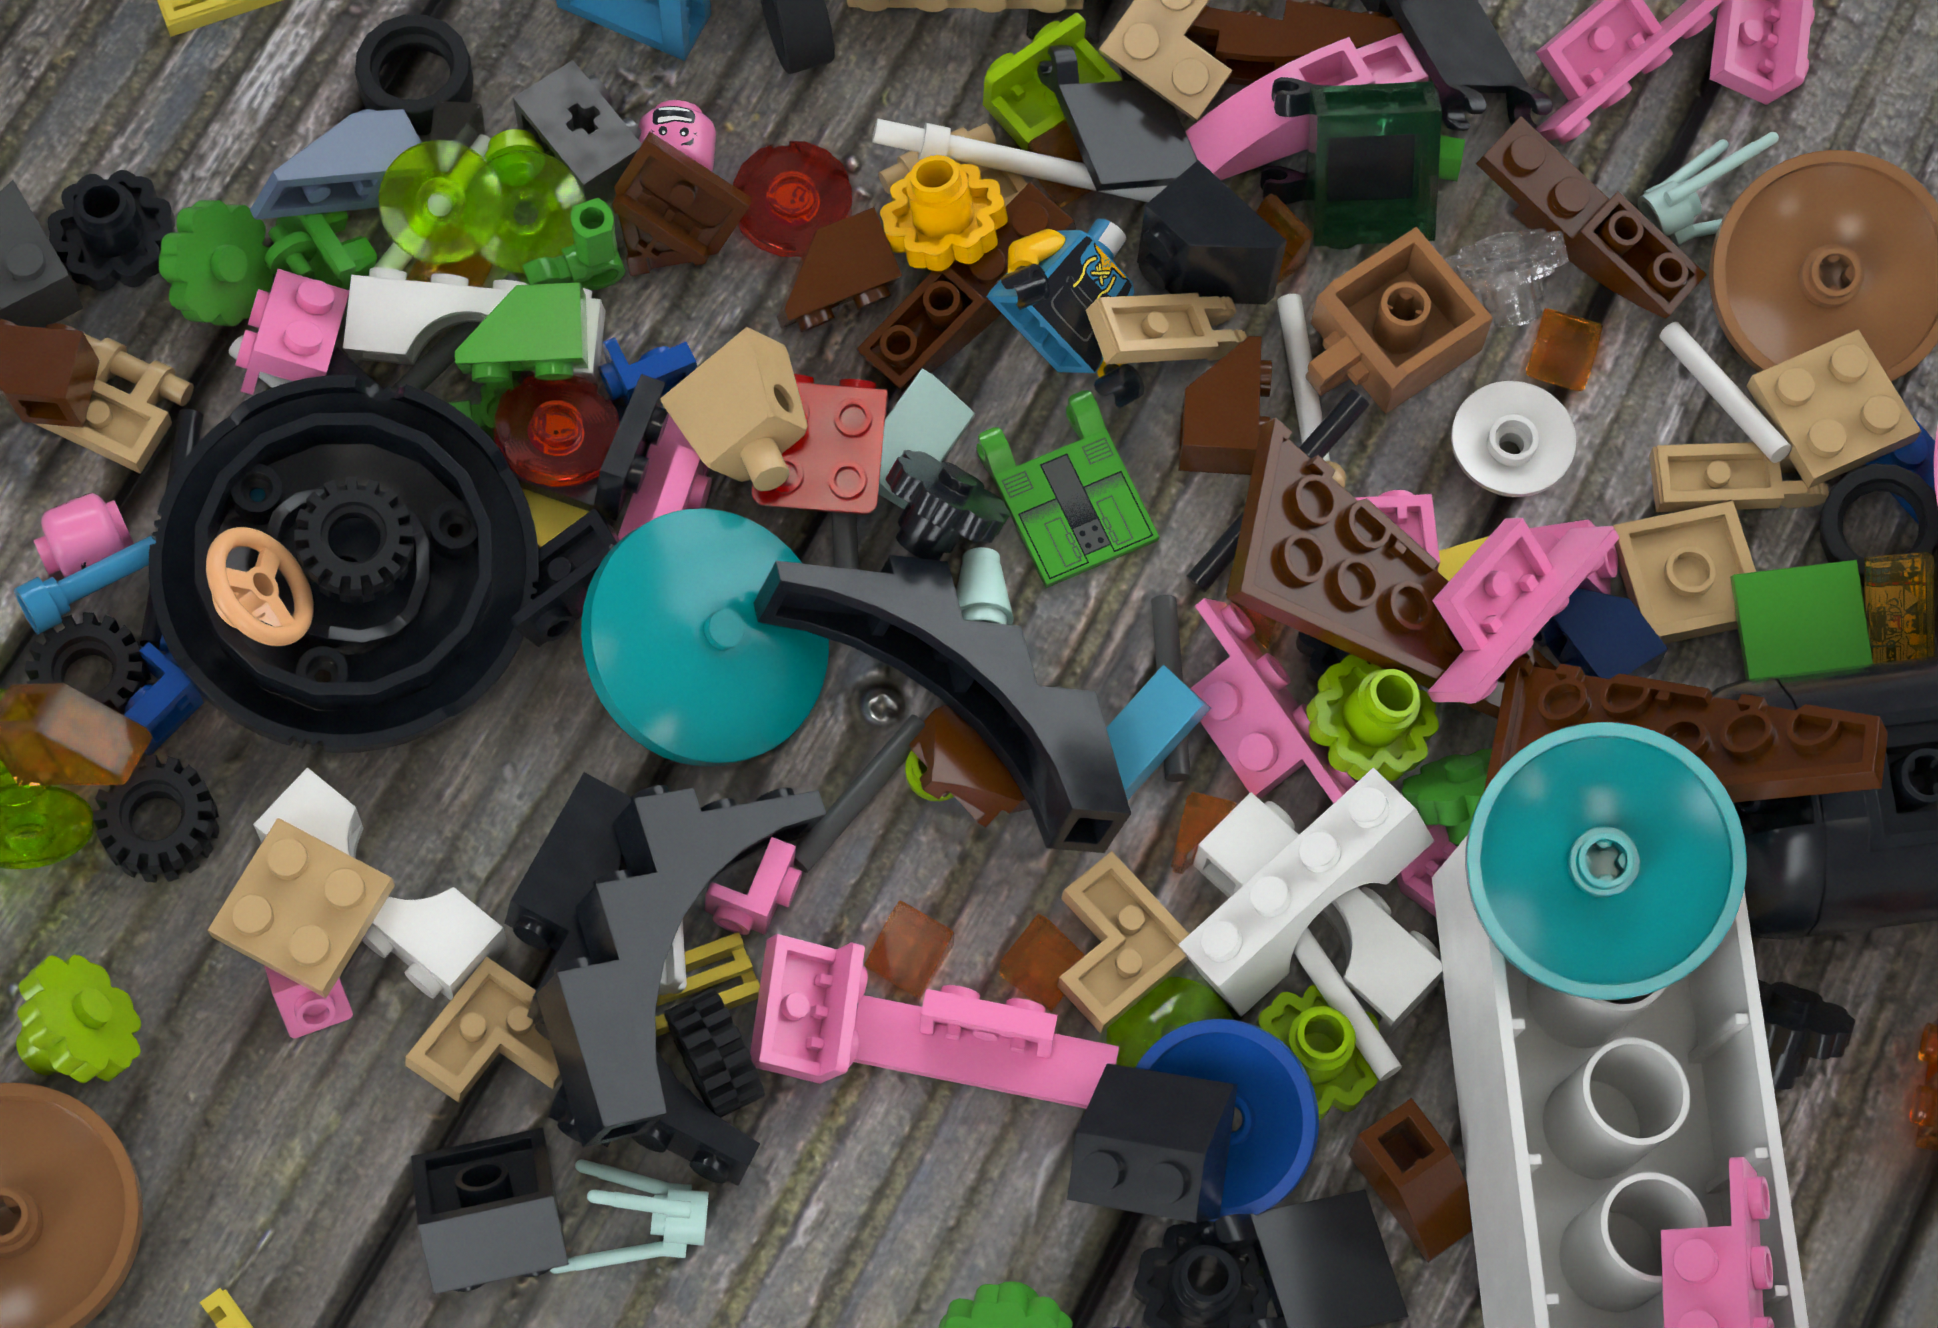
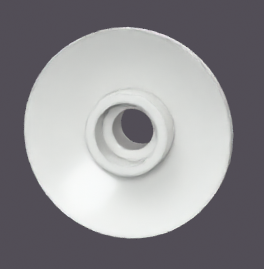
M1501 381L1476 390L1462 403L1453 422L1451 442L1453 453L1459 466L1477 485L1502 496L1526 497L1546 491L1558 483L1565 475L1575 455L1576 432L1569 413L1552 394L1529 383ZM1506 441L1513 442L1519 447L1520 453H1507L1500 448L1499 444Z

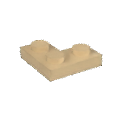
M1134 0L1099 48V53L1197 122L1233 71L1185 37V34L1210 0Z
M1113 851L1064 889L1062 901L1101 943L1062 974L1058 979L1057 987L1101 1034L1189 960L1178 945L1189 933Z
M487 956L406 1055L405 1066L458 1103L461 1102L499 1053L551 1089H554L562 1079L551 1042L538 1033L533 1019L527 1017L536 990Z

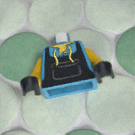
M1099 218L1095 220L1087 233L1082 230L1055 231L1045 229L1013 241L1008 248V272L990 290L986 297L1057 372H1097L1100 378L1095 381V390L1102 396H1108L1113 393L1115 405L1119 409L1140 398L1144 394V383L1140 374L1133 366L1127 363H1105L1086 313V309L1100 297L1133 296L1134 294L1133 282L1113 261L1126 241L1124 232L1114 223Z

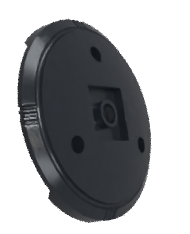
M327 375L305 378L281 384L243 401L230 416L207 433L182 461L169 482L157 512L161 519L154 522V526L158 528V531L153 532L151 535L156 543L150 545L149 549L151 598L159 628L170 653L197 691L223 714L260 736L289 746L293 741H297L301 749L306 744H311L312 751H316L319 746H324L325 752L360 753L405 744L435 732L474 706L499 680L520 648L524 636L515 629L510 621V617L533 601L530 597L536 596L537 589L532 584H537L539 578L538 543L527 499L505 456L491 437L472 419L449 403L428 392L407 384L399 387L396 392H392L390 386H386L384 390H379L377 384H373L369 388L366 387L365 381L357 375ZM346 477H357L358 484L367 485L368 479L380 482V490L386 493L389 488L398 495L399 504L401 506L406 505L410 514V523L413 525V559L408 562V572L404 579L400 580L397 578L394 581V589L385 595L380 590L374 593L375 600L364 603L362 596H352V603L340 602L339 594L332 592L329 598L320 593L319 585L316 582L310 584L314 601L312 623L300 640L286 646H270L259 643L247 637L237 628L227 624L217 613L207 581L206 558L211 543L220 533L236 527L253 528L262 531L279 541L299 563L294 538V530H297L296 518L300 508L303 510L307 508L306 499L313 491L318 495L325 492V483L335 480L338 487L346 485ZM262 489L265 492V498L260 502H255L250 498L251 491ZM349 518L341 521L333 528L329 536V546L338 558L353 559L356 562L370 558L377 551L380 544V535L376 527L360 518ZM457 524L462 527L463 533L460 537L453 538L448 534V528L451 525ZM236 547L227 556L226 568L247 572L255 567L259 552L248 547ZM278 569L275 576L279 588L278 596L293 617L294 601L292 592L285 577ZM321 670H325L330 673L331 679L329 682H317L315 679L316 674Z

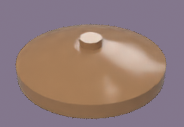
M1848 150L1815 151L1785 160L1767 170L1755 179L1732 203L1722 219L1712 246L1709 263L1710 294L1715 314L1728 341L1757 372H1761L1859 329L1890 381L1892 382L1905 375L1928 356L1938 343V203L1920 182L1906 171L1881 158Z
M0 1083V1328H83L100 1314L114 1298L124 1283L138 1251L143 1223V1199L135 1166L126 1148L111 1127L97 1113L79 1100L58 1090L41 1085Z

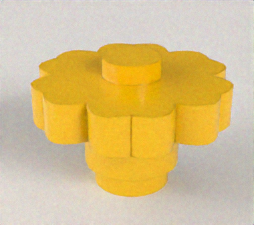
M942 155L929 156L917 162L904 179L895 182L890 187L892 202L884 205L880 210L883 229L892 251L896 253L905 252L911 267H927V269L933 271L946 270L952 265L954 260L965 264L977 262L984 253L993 250L998 245L996 230L1003 227L1008 220L1005 202L998 181L981 179L980 170L976 165L959 164L953 159Z

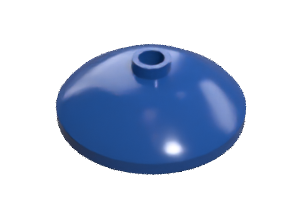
M1230 1019L1201 1020L1186 1024L1169 1032L1148 1049L1138 1062L1137 1068L1238 1084L1235 1107L1242 1115V1124L1238 1130H1231L1220 1217L1231 1214L1254 1213V1215H1258L1270 1210L1292 1193L1306 1174L1316 1150L1319 1135V1110L1312 1082L1302 1063L1291 1049L1270 1032L1258 1026ZM1213 1219V1220H1208V1221H1210V1222H1215V1221L1218 1220V1219Z

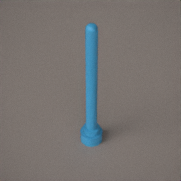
M254 489L250 493V498L255 502H260L265 498V492L262 489ZM149 536L60 581H56L54 577H51L42 582L39 577H36L14 588L16 599L36 634H40L61 624V616L71 611L70 604L148 566L150 545L155 544L156 541Z

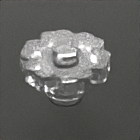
M1545 228L1494 234L1456 250V255L1444 259L1473 294L1481 293L1483 305L1492 315L1496 327L1518 326L1541 317L1543 313L1540 303L1545 300L1541 278L1553 274L1555 267L1569 262L1563 232H1547Z

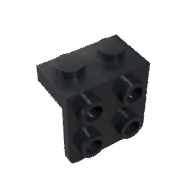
M641 374L627 407L552 381L538 383L510 445L518 455L519 453L514 444L521 454L520 447L525 452L524 445L525 449L533 457L549 463L543 465L551 468H542L551 471L538 470L550 473L539 474L552 477H541L552 481H543L527 476L516 469L505 455L506 461L521 488L589 512L596 508L604 517L616 521L628 491L638 494L642 486L650 458L644 457L648 444L658 446L669 417L666 409L660 407V398L663 395L665 382ZM559 390L575 392L593 401L604 413L608 425L601 416L604 422L603 425L596 415L600 426L593 416L592 418L596 426L589 416L591 424L586 419L587 426L586 422L578 414L562 408L568 407L562 404H569L563 401H572L561 398L571 397L561 395L568 393ZM548 412H559L569 415L579 423L583 430V444L578 452L570 457L562 459L545 457L537 453L528 441L527 430L531 421L537 416ZM509 446L511 453L514 455L511 446Z

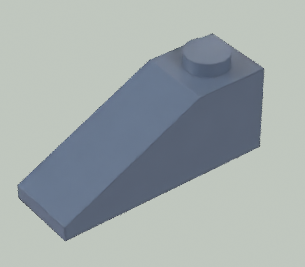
M365 109L350 114L275 169L250 208L254 219L257 220L408 205L412 202L435 166L404 109L383 111Z

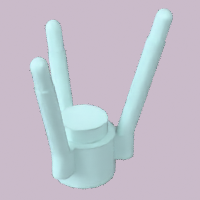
M1770 132L1694 176L1728 149V141L1725 139L1719 140L1665 181L1645 190L1644 194L1638 198L1639 211L1667 237L1671 236L1676 246L1695 237L1716 234L1722 219L1693 224L1694 217L1702 212L1701 202L1696 191L1775 144L1779 139L1778 134Z
M584 1159L578 1160L575 1163V1168L581 1173L654 1194V1197L594 1189L588 1192L587 1199L591 1203L651 1212L650 1235H662L664 1238L663 1241L577 1255L568 1258L569 1265L552 1268L550 1272L558 1274L575 1270L580 1271L662 1256L685 1258L687 1244L704 1246L709 1192L694 1191L691 1184L669 1183L609 1165L598 1164Z

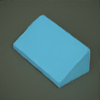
M1164 664L1106 727L1127 800L1131 798L1211 709L1206 702Z

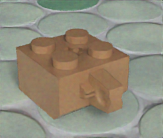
M1415 227L1333 280L1318 295L1311 325L1324 339L1322 345L1326 350L1309 362L1305 378L1320 396L1351 379L1356 386L1361 384L1382 411L1387 414L1482 351L1493 317L1421 231Z

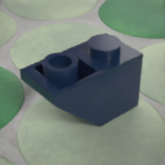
M1578 588L1569 596V603L1566 608L1559 614L1551 617L1533 638L1539 646L1545 647L1547 645L1560 664L1578 666L1582 668L1585 675L1611 679L1618 673L1647 678L1657 671L1668 650L1630 599Z

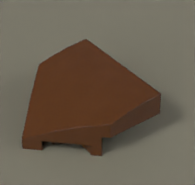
M650 131L614 186L616 197L612 205L614 213H617L619 216L628 252L626 260L630 276L648 274L654 268L693 262L695 266L706 264L709 255L719 253L753 200L752 197Z
M947 704L934 709L924 720L925 727L909 743L911 751L916 754L928 769L919 778L922 789L937 799H940L942 796L947 797L951 793L977 823L985 828L1001 810L1010 814L1031 809L1007 767L975 729Z

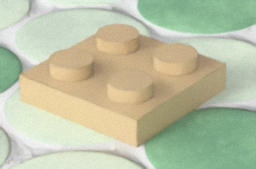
M1859 329L1752 375L1746 386L1766 419L1792 446L1788 456L1808 489L1916 441L1921 433V429Z
M1733 501L1613 525L1619 536L1614 546L1617 551L1618 566L1628 598L1634 603L1664 644L1738 629L1730 576L1756 572Z
M277 818L208 928V932L212 938L327 998L395 884L388 875Z

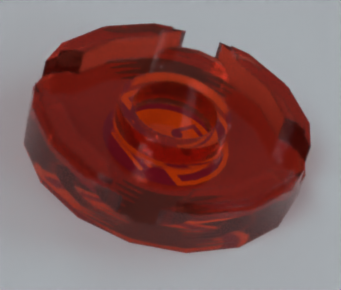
M789 141V146H778L776 148L771 144L758 149L742 163L733 182V186L753 198L749 209L738 223L741 233L758 249L780 257H802L809 238L817 229L852 215V187L844 165L828 150L805 141Z
M535 374L524 378L523 383L515 387L511 392L510 387L501 396L494 416L493 434L495 443L505 456L510 469L528 481L549 487L577 486L599 476L600 469L620 424L616 407L610 399H608L607 403L605 398L597 393L598 387L585 378L575 375L572 378L563 380L536 379Z

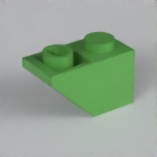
M580 282L516 285L455 350V364L463 374H472V381L478 383L506 382L510 380V372L535 371V378L540 380H563L573 377V369L588 368L586 294Z

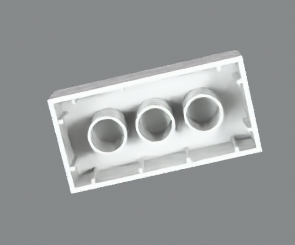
M1466 836L1432 876L1484 1328H1664L1661 1230L1731 1226L1729 1158L1745 1157L1756 1170L1757 1177L1764 1176L1766 1178L1769 1188L1770 1215L1768 1219H1759L1760 1245L1769 1247L1773 1264V1286L1771 1289H1762L1764 1317L1771 1316L1775 1328H1809L1745 889L1737 915L1723 941L1710 957L1683 979L1655 992L1629 999L1591 1000L1552 990L1526 976L1512 965L1489 939L1477 918L1467 886L1465 870Z

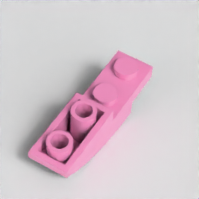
M1403 33L1356 49L1350 37L1319 48L1263 76L1211 110L1186 130L1185 133L1197 160L1220 180H1224L1308 149L1313 113L1297 117H1283L1276 114L1271 93L1272 85L1277 78H1295L1316 85L1427 90L1429 75Z

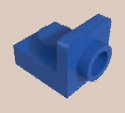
M613 337L603 341L606 363L598 366L600 377L611 400L614 401L622 398L627 407L641 374L665 382L663 397L697 368V362L687 342H684L672 348L667 346L654 348L641 356L638 362L629 365L616 338Z
M150 642L139 652L150 673L158 681L154 685L148 684L140 688L130 698L125 707V714L119 719L130 740L148 756L152 755L204 703L200 693L181 671L170 651L164 655Z

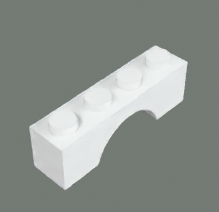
M382 267L370 268L369 276L351 275L343 349L352 359L414 365L423 348L440 332L465 322L481 323L516 285L529 284L513 280H494L493 288L468 286V278L452 274H432L431 282L406 280L407 273L401 270ZM583 288L586 294L588 368L573 369V377L563 380L598 383V366H600L606 310L601 299H592V291Z
M308 767L253 824L261 843L277 818H280L354 858L363 831V825L356 807ZM454 887L438 895L418 900H403L388 896L362 939L379 956L385 958L392 952L409 966L404 972L405 975L427 996L434 999L441 992L449 1000H452L486 956L496 962L509 947L503 927Z
M1372 768L1178 945L1200 975L1242 1017L1290 973L1291 957L1298 940L1312 920L1326 906L1342 894L1358 886L1369 883L1387 885L1434 842V839L1417 809L1376 769Z
M1250 792L1198 844L1193 866L1230 898L1299 834L1294 831L1295 825L1293 820L1280 806L1272 801L1263 803ZM1356 887L1336 898L1320 914L1331 924L1341 942L1344 953L1343 980L1364 1011L1375 1015L1379 1024V1033L1386 1039L1437 986L1443 974L1442 962L1439 960L1441 956L1438 949L1428 938L1417 931L1408 933L1390 917L1392 914L1391 909L1381 896L1370 888L1363 887L1360 890Z

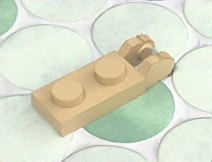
M1198 293L1100 297L1086 309L1106 364L1194 359L1219 360L1247 338L1245 331H1242V329L1232 331V329L1212 330L1211 326H1217L1229 321L1236 314L1235 305L1229 296L1221 298L1219 296L1199 297Z
M1754 442L1657 445L1652 448L1649 455L1656 512H1679L1729 501L1734 502L1736 510L1779 508L1781 505L1788 509L1807 508L1825 503L1829 495L1828 484H1825V482L1808 489L1803 480L1782 481L1781 472H1798L1789 456L1787 455L1780 462L1772 463Z

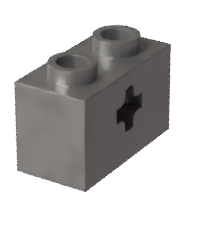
M572 60L513 97L518 129L528 131L534 135L536 142L544 149L546 163L579 204L595 198H600L606 202L616 196L614 186L642 144L639 141L641 129L629 117L622 120L611 107L613 105L612 98L601 80L594 74L587 78Z

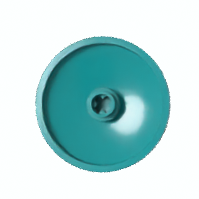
M705 508L680 510L659 516L623 537L604 557L588 587L582 613L581 639L585 664L592 685L601 703L621 729L639 744L664 758L692 766L713 767L739 763L764 754L789 738L801 726L819 697L827 671L829 639L806 631L759 623L757 621L753 602L776 561L802 563L784 542L763 526L734 513Z
M1596 722L1566 727L1549 733L1516 753L1499 770L1485 789L1473 813L1465 849V870L1467 886L1477 918L1489 939L1512 965L1539 984L1560 993L1591 1000H1619L1646 995L1668 987L1697 969L1711 956L1731 928L1739 910L1746 881L1747 854L1745 837L1735 806L1725 787L1699 757L1673 739L1653 730L1623 723Z

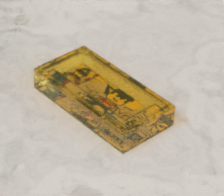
M1928 552L1864 557L1865 615L1873 664L1935 656L1934 556Z

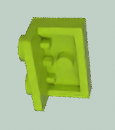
M1078 12L1063 22L1058 20L1050 22L1038 32L1031 44L1015 55L1009 52L1000 56L991 64L986 72L983 106L1022 150L1034 152L1069 127L1055 93L1040 81L1037 73L1040 62L1051 60L1048 54L1050 46L1069 45L1073 48L1077 57L1080 84L1122 81V78L1085 39L1086 20Z

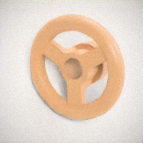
M231 528L220 533L214 539L207 553L206 576L212 593L213 604L219 616L230 626L237 628L247 637L262 644L286 646L300 640L312 623L314 601L308 579L295 557L279 541L253 528ZM236 547H248L259 552L255 567L247 572L226 568L227 556ZM278 569L285 577L292 592L294 601L293 617L278 596L279 588L275 580Z

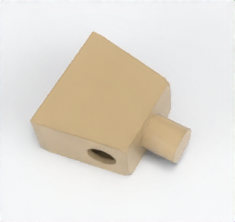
M746 327L660 398L664 408L702 462L710 469L740 482L751 479L754 488L760 491L775 489L788 479L789 470L781 454L805 435L808 425L785 345Z

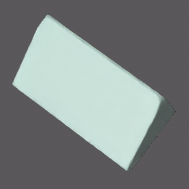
M923 368L885 419L879 495L902 509H905L908 502L896 496L885 480L897 457H901L904 450L921 451L942 463L975 417V413L933 374Z

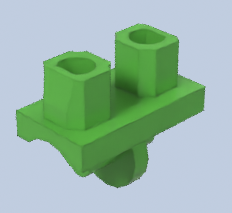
M347 211L278 217L276 226L268 232L274 244L265 255V264L274 275H276L277 269H281L349 290L351 275L369 276L370 268H373L376 264L377 254L366 237L358 236L344 242L339 241L335 233L345 230L348 214Z

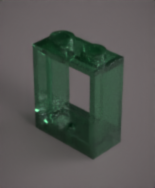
M1433 81L1310 87L1307 220L1314 247L1327 246L1332 249L1343 250L1358 244H1390L1415 227L1421 231L1428 241H1435L1442 109ZM1415 134L1412 198L1327 202L1329 138Z

